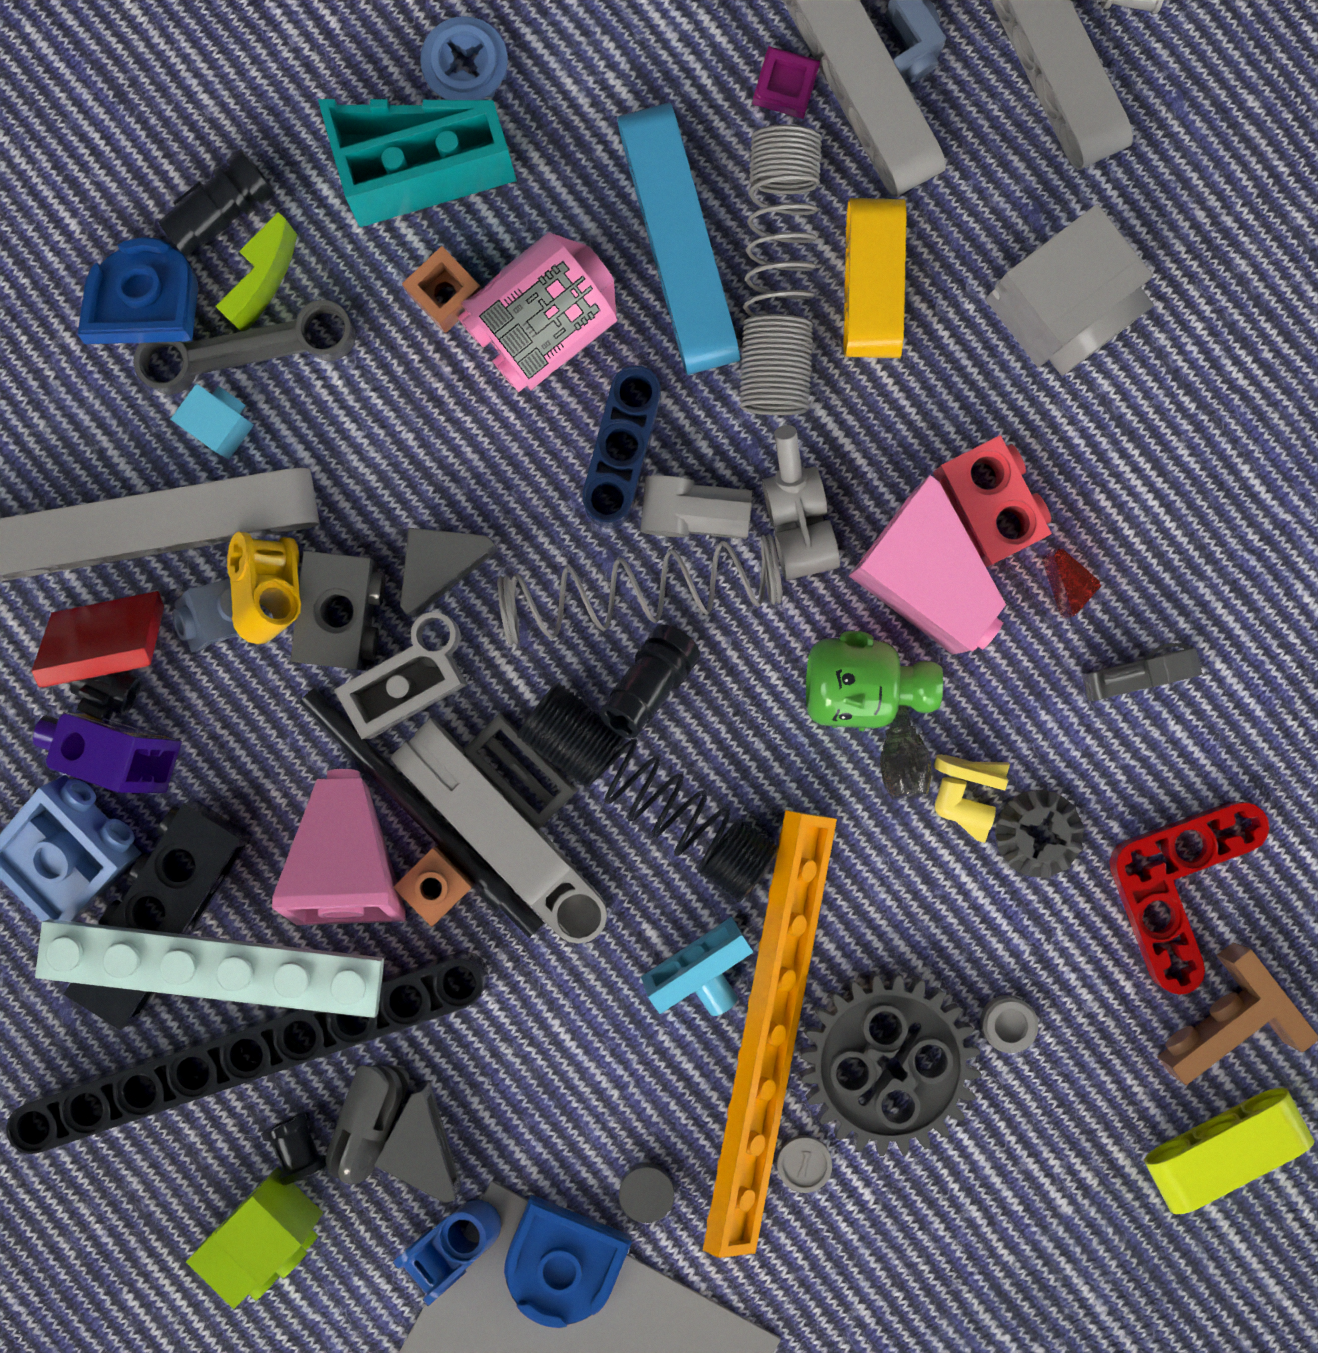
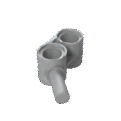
M790 425L778 427L774 435L779 471L773 477L762 479V487L768 515L775 529V543L781 569L787 581L840 568V558L832 525L829 520L823 521V515H827V503L820 473L816 466L806 469L801 466L796 428Z

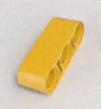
M849 198L845 239L844 357H901L904 339L905 199Z

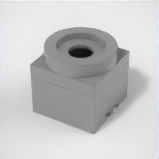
M1097 203L1009 270L985 300L1038 368L1049 360L1060 375L1064 376L1154 306L1153 302L1141 288L1154 275Z

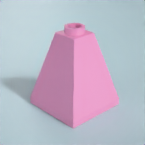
M333 769L327 771V779L316 780L274 891L272 909L295 925L405 922V907L401 895L394 889L397 880L369 787L360 778V772L357 770Z

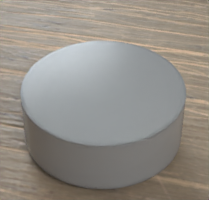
M1002 995L986 1004L980 1016V1028L985 1039L997 1050L1004 1053H1018L1027 1049L1034 1042L1038 1033V1018L1032 1007L1024 1000L1012 995Z

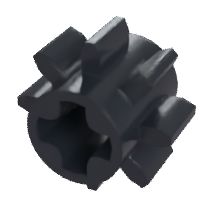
M131 670L72 681L70 692L82 698L77 707L78 711L101 721L103 718L110 720L113 712L122 716L129 712L139 695L142 679L131 674Z

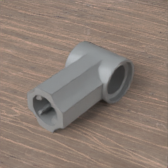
M652 475L645 477L640 532L664 537H689L691 533L714 537L747 539L751 515L752 490L694 485L695 482L693 480L673 476Z

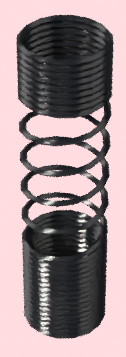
M556 682L517 734V739L521 738L522 742H526V745L531 746V749L535 748V752L544 755V759L548 758V761L553 762V765H557L558 769L562 768V772L570 775L571 779L575 778V782L584 785V789L589 788L630 747L605 795L604 803L606 805L614 802L654 763L648 778L629 811L628 822L636 820L678 779L667 804L651 832V839L658 838L695 800L702 796L692 819L674 850V856H680L707 827L725 813L717 834L697 868V873H700V876L704 875L705 879L713 882L714 886L717 885L718 889H722V892L727 893V896L731 895V899H735L736 902H741L751 892L779 851L778 844L775 845L774 841L770 842V838L761 835V832H757L756 828L748 825L747 821L743 822V818H738L721 838L730 818V808L728 807L722 808L712 815L686 841L707 799V791L705 790L694 794L661 826L683 784V773H677L671 777L636 811L660 766V756H654L648 760L611 796L636 750L637 739L629 740L618 750L626 738L609 729L600 717V712L592 709V705L588 706L587 702L579 699L578 695L574 696V692L566 689L565 685L561 686V682Z

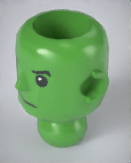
M846 631L841 633L840 638H826L816 642L810 650L806 674V707L810 718L820 725L831 726L832 728H859V731L864 732L865 728H882L890 724L896 717L899 705L910 706L920 713H930L941 706L943 696L942 667L928 660L919 661L913 666H900L899 654L895 648L885 641L874 640V637L869 633Z

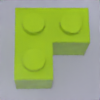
M278 1167L208 1236L186 1261L233 1310L248 1294L257 1301L279 1276L284 1279L307 1255L308 1252L306 1250L319 1236L313 1228L324 1212L294 1183L282 1185L279 1177L283 1172Z

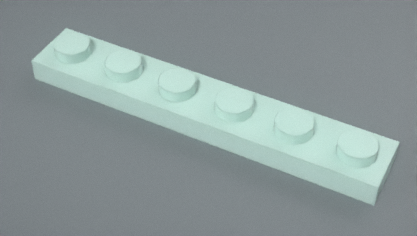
M48 919L42 921L35 978L375 1018L379 1010L385 958Z

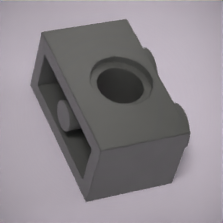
M311 551L303 552L299 585L301 610L295 620L290 662L366 671L367 660H375L377 656L379 629L372 627L374 605H382L386 585L385 573L378 572V562L371 558ZM347 597L353 605V617L347 625L336 628L329 619V608L335 600Z

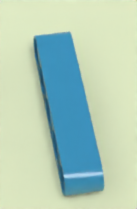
M668 102L617 116L624 152L685 373L690 375L740 361V353L734 327L672 104Z

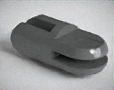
M362 1065L357 1067L326 1154V1164L329 1173L333 1177L340 1179L341 1182L350 1185L360 1183L367 1179L376 1167L374 1165L383 1150L385 1142L390 1137L410 1083L409 1074L403 1067L395 1065Z

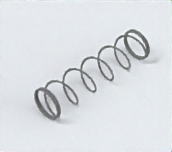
M770 534L767 536L762 535L761 537L762 568L758 602L733 548L725 541L719 543L713 557L707 610L699 598L682 558L675 550L669 549L664 557L656 618L649 611L630 566L623 558L618 557L613 565L608 613L604 626L597 619L573 567L567 565L562 573L558 617L553 634L548 632L540 618L522 576L515 573L511 581L508 575L504 577L500 575L497 579L506 640L511 646L513 643L517 645L520 641L515 603L517 579L540 629L550 639L556 638L563 619L568 570L577 585L592 621L603 632L607 630L613 615L619 563L624 566L646 616L656 624L663 612L667 568L671 554L676 558L698 608L707 616L713 607L718 558L722 546L730 553L751 602L758 608L763 603L766 582L770 602L773 605L776 602L780 604L782 602V584L774 539Z

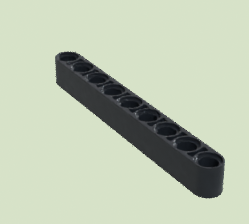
M462 951L382 977L378 1014L375 1018L369 1017L367 1027H353L347 1022L344 1014L291 1008L44 1092L13 1111L6 1125L7 1138L11 1145L19 1152L26 1154L41 1153L462 1010L474 1004L485 990L489 979L488 967L484 960L476 953ZM457 966L469 969L475 977V989L465 993L453 989L448 982L449 969ZM408 984L417 988L422 995L421 1008L417 1010L404 1009L396 999L397 987ZM294 1021L308 1022L314 1028L316 1033L314 1045L306 1046L296 1041L292 1032ZM248 1038L260 1045L263 1053L261 1063H252L243 1057L240 1049L242 1039ZM190 1057H198L206 1062L210 1072L207 1081H201L192 1076L188 1066ZM138 1075H144L153 1080L156 1086L155 1098H147L139 1092L136 1084ZM86 1093L94 1094L100 1099L103 1105L102 1116L93 1115L87 1110L84 1101ZM34 1111L41 1112L48 1119L50 1125L49 1134L42 1133L36 1129L32 1118Z

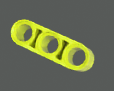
M1274 1088L1257 1094L1156 1147L1146 1155L1144 1162L1170 1212L1173 1214H1185L1197 1210L1307 1152L1314 1145L1315 1141L1288 1089Z

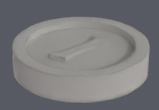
M799 1135L786 1141L780 1148L777 1156V1170L781 1180L787 1187L796 1192L810 1193L820 1189L828 1181L832 1172V1159L827 1147L819 1139L809 1135Z

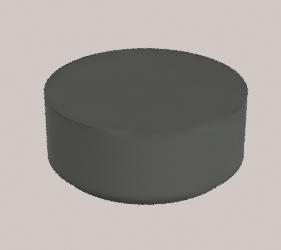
M640 1163L631 1167L624 1174L620 1183L619 1200L622 1209L631 1219L641 1223H652L665 1217L674 1202V1184L669 1173L654 1163Z

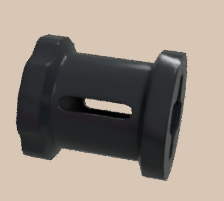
M307 1111L287 1118L261 1133L264 1142H271L283 1170L279 1177L282 1185L297 1182L327 1166L326 1155H319L308 1129L307 1123L310 1121V1117Z

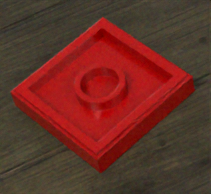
M159 591L51 612L31 670L38 687H48L151 665L164 611V604Z

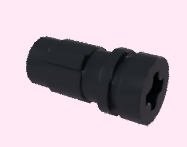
M240 149L226 160L229 166L225 169L221 165L212 171L215 177L203 185L199 181L173 202L175 208L158 221L167 236L184 255L188 256L202 244L206 245L228 228L232 221L243 212L249 216L256 210L253 204L257 201L263 205L276 194L272 185L244 150Z
M662 624L654 629L636 653L635 665L628 669L610 693L608 701L600 710V717L609 729L622 737L636 738L644 725L651 721L670 695V690L679 688L699 661L700 650L692 638L682 630L671 625Z

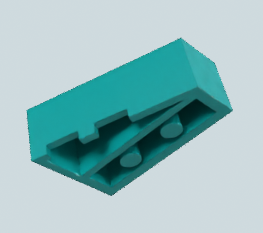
M318 99L344 195L359 227L517 181L493 100H423L422 105H390L388 99H370V105H337L335 99Z

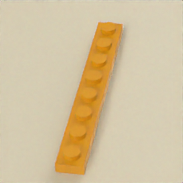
M785 810L783 825L779 835V851L776 857L772 883L769 888V900L763 932L758 946V958L753 985L748 999V1011L743 1038L738 1052V1064L733 1091L727 1111L728 1117L724 1139L717 1163V1176L711 1208L707 1217L703 1251L717 1258L756 1253L837 822L835 818Z

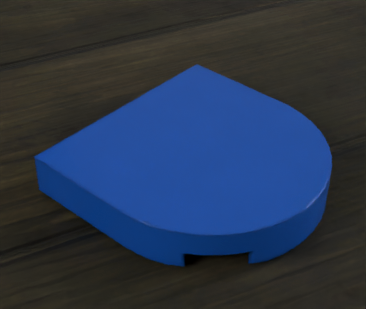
M141 237L123 241L117 245L119 250L108 256L100 265L95 263L92 266L85 281L77 334L84 344L192 341L198 297V281L187 258L181 252L171 247L170 243L152 237Z
M531 1194L511 1241L504 1266L506 1283L512 1298L517 1304L516 1306L530 1320L552 1328L567 1327L569 1324L580 1322L591 1315H595L609 1299L632 1243V1236Z

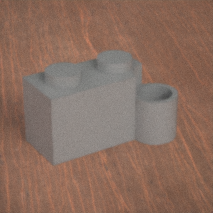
M439 612L422 614L415 620L411 628L413 646L334 689L361 739H371L468 685L453 657L450 656L457 649L461 637L459 627L452 618ZM443 620L448 625L450 631L449 641L442 649L431 651L424 645L422 639L423 630L430 622Z

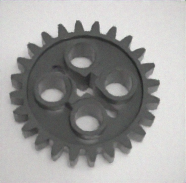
M872 972L870 975V988L865 990L852 978L849 980L851 996L845 999L838 992L832 990L830 996L836 1007L831 1012L817 1006L814 1009L816 1015L823 1023L821 1028L805 1027L803 1030L805 1035L815 1042V1047L799 1049L800 1058L806 1062L813 1063L812 1067L799 1072L801 1081L808 1084H817L805 1095L809 1105L825 1102L817 1114L819 1122L823 1125L837 1118L838 1120L834 1128L835 1137L840 1141L853 1131L854 1145L858 1151H862L869 1139H873L879 1156L885 1155L889 1142H896L902 1155L906 1156L909 1150V1139L915 1137L925 1149H929L930 1140L927 1132L934 1128L939 1134L947 1138L950 1134L943 1120L948 1115L961 1121L965 1119L964 1114L956 1105L958 1099L975 1100L976 1095L964 1085L965 1080L981 1078V1072L976 1067L966 1064V1060L980 1054V1049L975 1044L962 1043V1040L970 1036L974 1029L968 1022L953 1024L959 1017L962 1009L956 1003L949 1004L940 1009L945 993L937 987L925 997V981L920 977H916L909 988L906 989L904 988L903 977L899 972L893 973L889 986H883L878 974ZM884 1011L895 1014L896 1026L889 1035L876 1037L870 1034L869 1024L877 1013ZM913 1023H919L920 1028L917 1033L913 1034L902 1045L909 1027ZM926 1045L939 1046L941 1057L934 1067L920 1069L915 1066V1056L920 1048ZM882 1055L887 1058L895 1056L900 1063V1067L896 1071L890 1068H886L883 1071L878 1063V1059ZM857 1057L863 1060V1073L856 1080L843 1081L836 1076L837 1067L844 1059ZM876 1082L869 1100L864 1104L859 1103L860 1095L865 1093ZM895 1090L907 1092L909 1094V1101L906 1108L901 1112L889 1114L882 1110L883 1099L889 1092Z

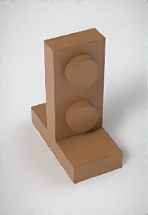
M1233 942L1216 955L1241 987L1242 991L1239 994L1236 992L1229 993L1217 1000L1209 1009L1211 1014L1195 1028L1187 1026L1174 1033L1165 1044L1167 1049L1157 1056L1168 1073L1184 1085H1188L1267 1023L1283 1043L1302 1053L1318 1041V1035L1254 952L1247 947Z

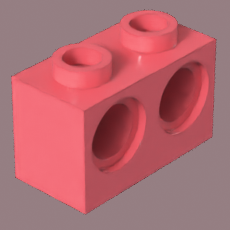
M1001 435L942 464L933 472L935 479L940 482L985 567L1052 534L1047 525L1051 522V515L1046 503L1038 493L1031 494L1022 477L1026 473L1024 461L1013 444L1006 446ZM985 463L994 470L996 483L993 489H982L973 482L971 477L973 464ZM1001 511L1011 512L1019 519L1021 531L1016 539H1008L999 532L996 521Z

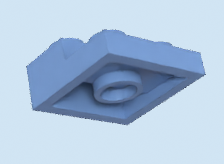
M66 775L39 787L0 833V879L41 921L55 919L76 922L100 894L110 889L142 854L133 844L135 837L131 828L120 820L108 819L94 804L96 795L93 789L81 780H70Z

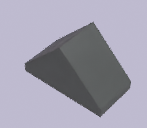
M409 528L400 607L407 615L416 618L499 551L498 547L488 536Z
M430 1080L419 1083L412 1093L374 1166L446 1203L456 1199L462 1184Z

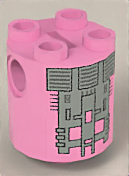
M547 232L504 267L483 289L461 302L465 311L457 317L474 340L483 348L489 343L493 345L499 353L492 360L493 364L518 393L525 387L532 391L553 371L573 358L617 322L614 279L589 246Z

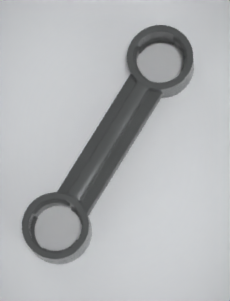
M317 300L306 305L294 321L184 344L182 342L140 343L135 351L133 364L137 376L146 385L163 394H177L186 390L192 384L196 375L303 352H309L315 358L323 361L341 359L354 346L356 329L352 319L340 305L329 300ZM325 313L339 316L344 321V333L341 340L335 346L328 349L313 347L309 337H307L308 328L312 320ZM175 346L183 358L180 373L169 382L154 381L149 374L150 358L162 347Z

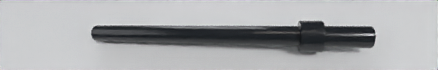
M316 688L310 690L300 700L299 703L482 890L479 896L493 910L499 907L528 938L544 924L541 918L514 892V889L462 839L366 739H361L357 730Z

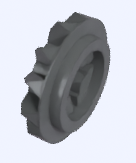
M1031 790L1017 795L1005 805L996 823L995 837L1001 856L1014 870L1030 877L1050 878L1055 874L1070 869L1077 855L1083 851L1082 841L1085 826L1076 811V806L1055 792ZM1049 813L1047 819L1049 820L1048 830L1054 833L1055 837L1060 838L1061 841L1059 844L1043 842L1039 850L1036 849L1034 853V838L1027 835V831L1021 830L1019 827L1021 824L1039 826L1043 818L1046 819Z

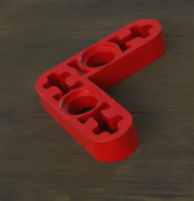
M1240 801L1224 803L1127 839L1118 844L1111 853L1109 862L1111 874L1149 975L1154 983L1170 993L1181 995L1194 991L1203 981L1205 974L1202 955L1173 880L1254 851L1262 846L1268 837L1270 828L1264 811L1255 804ZM1236 813L1240 817L1251 819L1252 825L1245 829L1246 838L1244 840L1241 836L1233 834L1216 838L1207 825L1211 821L1212 829L1223 830L1231 827L1236 823L1234 816ZM1186 830L1197 832L1203 844L1199 856L1191 861L1182 860L1175 850L1177 837ZM1160 840L1162 854L1171 865L1170 869L1166 870V863L1157 860L1143 867L1144 876L1142 878L1137 874L1126 872L1125 866L1132 862L1131 852L1135 851L1138 855L1144 857L1161 853L1155 844L1156 841ZM1217 842L1222 846L1221 850H1218ZM1153 901H1163L1170 909V922L1161 931H1150L1143 922L1144 910ZM1178 935L1180 936V941L1169 943L1173 954L1177 958L1188 961L1189 966L1181 970L1183 979L1178 981L1176 978L1164 974V970L1171 966V959L1167 949L1161 946L1154 949L1153 943L1171 941Z

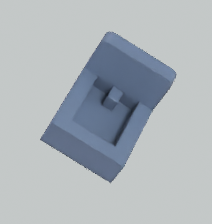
M890 0L885 18L906 48V51L898 55L893 62L903 80L909 78L911 83H914L927 76L938 66L939 61L937 59L946 41V36L938 26L940 24L939 15L930 0Z
M230 578L188 589L175 601L176 609L172 612L174 627L179 638L182 641L187 640L191 652H197L205 649L212 643L239 636L232 622Z

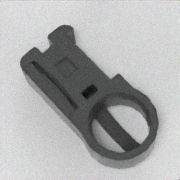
M1170 643L1152 649L1144 659L1081 675L1088 701H1098L1203 675L1196 647L1182 643ZM1166 647H1181L1184 649L1152 657L1156 652Z

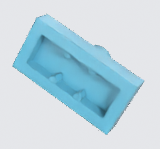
M730 917L641 976V980L649 1000L659 1014L695 992L710 1015L719 1016L731 1009L738 1000L737 994L722 973L752 954L753 950L734 919Z

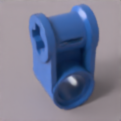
M480 1199L470 1200L447 1216L434 1229H429L393 1261V1264L397 1269L403 1267L425 1293L423 1301L429 1306L467 1272L466 1268L495 1243L502 1227L500 1215L489 1202ZM461 1220L471 1221L477 1227L480 1236L479 1242L469 1241L463 1235L460 1225Z

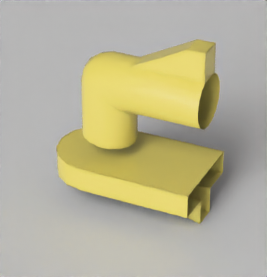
M937 755L933 767L942 773L957 778L944 777L942 779L934 808L936 813L945 819L956 821L977 841L985 843L995 818L996 808L962 798L967 782L964 780L1005 791L1008 783L1006 776L1010 766L1009 762H971L949 755Z

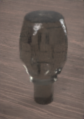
M899 705L895 719L889 724V729L885 731L886 738L883 741L880 756L882 782L892 800L921 798L929 794L932 776L930 755L920 735L917 734L916 727L911 726L909 706Z

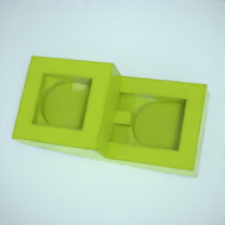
M279 212L239 251L254 268L215 306L240 331L248 330L269 305L280 287L294 252L297 233Z

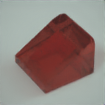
M1064 549L1052 551L1042 559L1061 617L1065 619L1075 616L1102 586L1100 584L1101 581Z

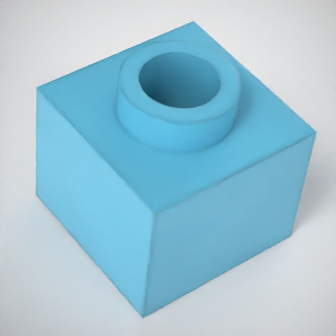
M197 383L170 419L228 460L254 426V424L240 415L246 407L245 404L219 385L211 394Z

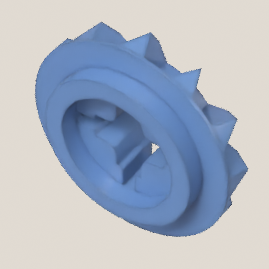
M461 16L445 20L429 33L421 50L420 63L423 76L431 91L445 100H482L486 97H494L496 89L503 80H506L508 54L503 39L490 24L474 17ZM451 47H454L458 53L461 52L466 57L471 56L473 53L479 54L474 59L478 75L476 78L473 74L469 75L464 69L457 73H452L456 67V62Z

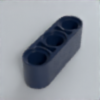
M631 365L623 368L615 375L610 387L582 497L588 518L602 528H615L621 526L629 519L657 420L661 400V386L658 377L644 366ZM632 383H641L649 388L652 396L644 406L630 407L621 400L623 389ZM625 435L633 438L638 446L636 454L626 461H617L611 458L607 453V446L614 437ZM604 488H614L624 498L621 509L611 515H603L593 508L595 494Z

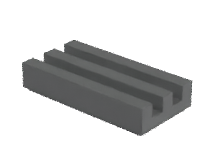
M499 713L462 751L540 829L578 789L547 758L544 759V755L535 752V748L531 749V746L526 745V742H522L521 738L517 739L519 730L502 713ZM500 729L562 790L556 797L494 737ZM485 744L547 805L541 812L478 752Z

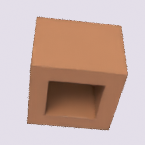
M443 246L402 283L407 294L444 333L448 332L459 321L457 317L465 311L461 302L481 290V286ZM445 287L453 288L456 294L448 302L443 304L437 301V294L441 289Z
M437 845L394 886V889L433 927L475 883ZM432 877L441 883L442 892L440 896L432 898L424 893L423 882L426 878Z

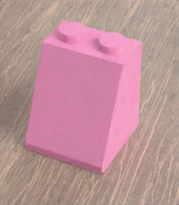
M930 475L912 491L850 573L849 577L952 655L968 651L973 652L977 647L983 650L993 640L1003 625V622L997 616L1006 606V603L940 482Z

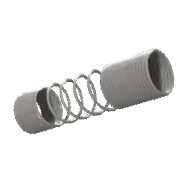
M788 124L771 125L756 130L751 136L752 146L750 149L752 151L750 153L751 163L749 165L751 168L749 171L751 173L749 175V182L752 187L748 194L751 200L762 208L751 214L747 223L754 232L763 237L752 241L747 246L746 252L751 259L762 265L749 271L744 279L749 287L763 294L752 297L743 306L745 312L751 317H748L742 323L744 325L742 328L744 330L742 333L744 336L742 341L744 343L741 350L743 352L741 355L743 358L741 363L743 365L740 372L742 374L740 377L742 380L740 390L742 392L739 394L741 396L739 407L744 411L763 415H796L805 413L810 409L808 406L811 403L808 400L810 398L809 393L811 392L809 390L811 387L809 383L812 381L809 378L811 376L810 371L812 370L810 368L812 365L810 360L813 359L810 355L813 348L811 346L813 343L811 338L814 337L811 333L813 332L812 327L814 323L809 319L794 315H758L750 311L749 305L755 301L770 297L803 300L811 299L815 294L807 290H768L753 284L750 277L756 272L771 268L788 271H811L817 266L807 261L769 262L752 254L751 249L758 243L772 239L790 243H811L818 238L813 233L808 232L770 234L755 227L753 219L769 211L791 215H810L816 213L819 209L815 205L808 203L769 205L755 198L754 192L755 189L773 194H800L816 189L820 184L819 179L821 178L819 174L821 172L820 157L822 155L820 152L822 151V137L815 130L804 126ZM791 208H801V209H808V210H794V209H791Z

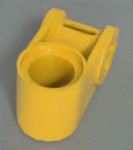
M241 531L236 532L231 538L227 554V569L231 581L232 622L239 636L247 642L265 644L271 641L292 624L300 614L299 550L295 539L291 537H282L278 541L252 539L249 533ZM260 605L265 606L271 612L273 618L264 614Z

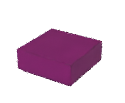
M768 46L752 104L804 119L821 61Z

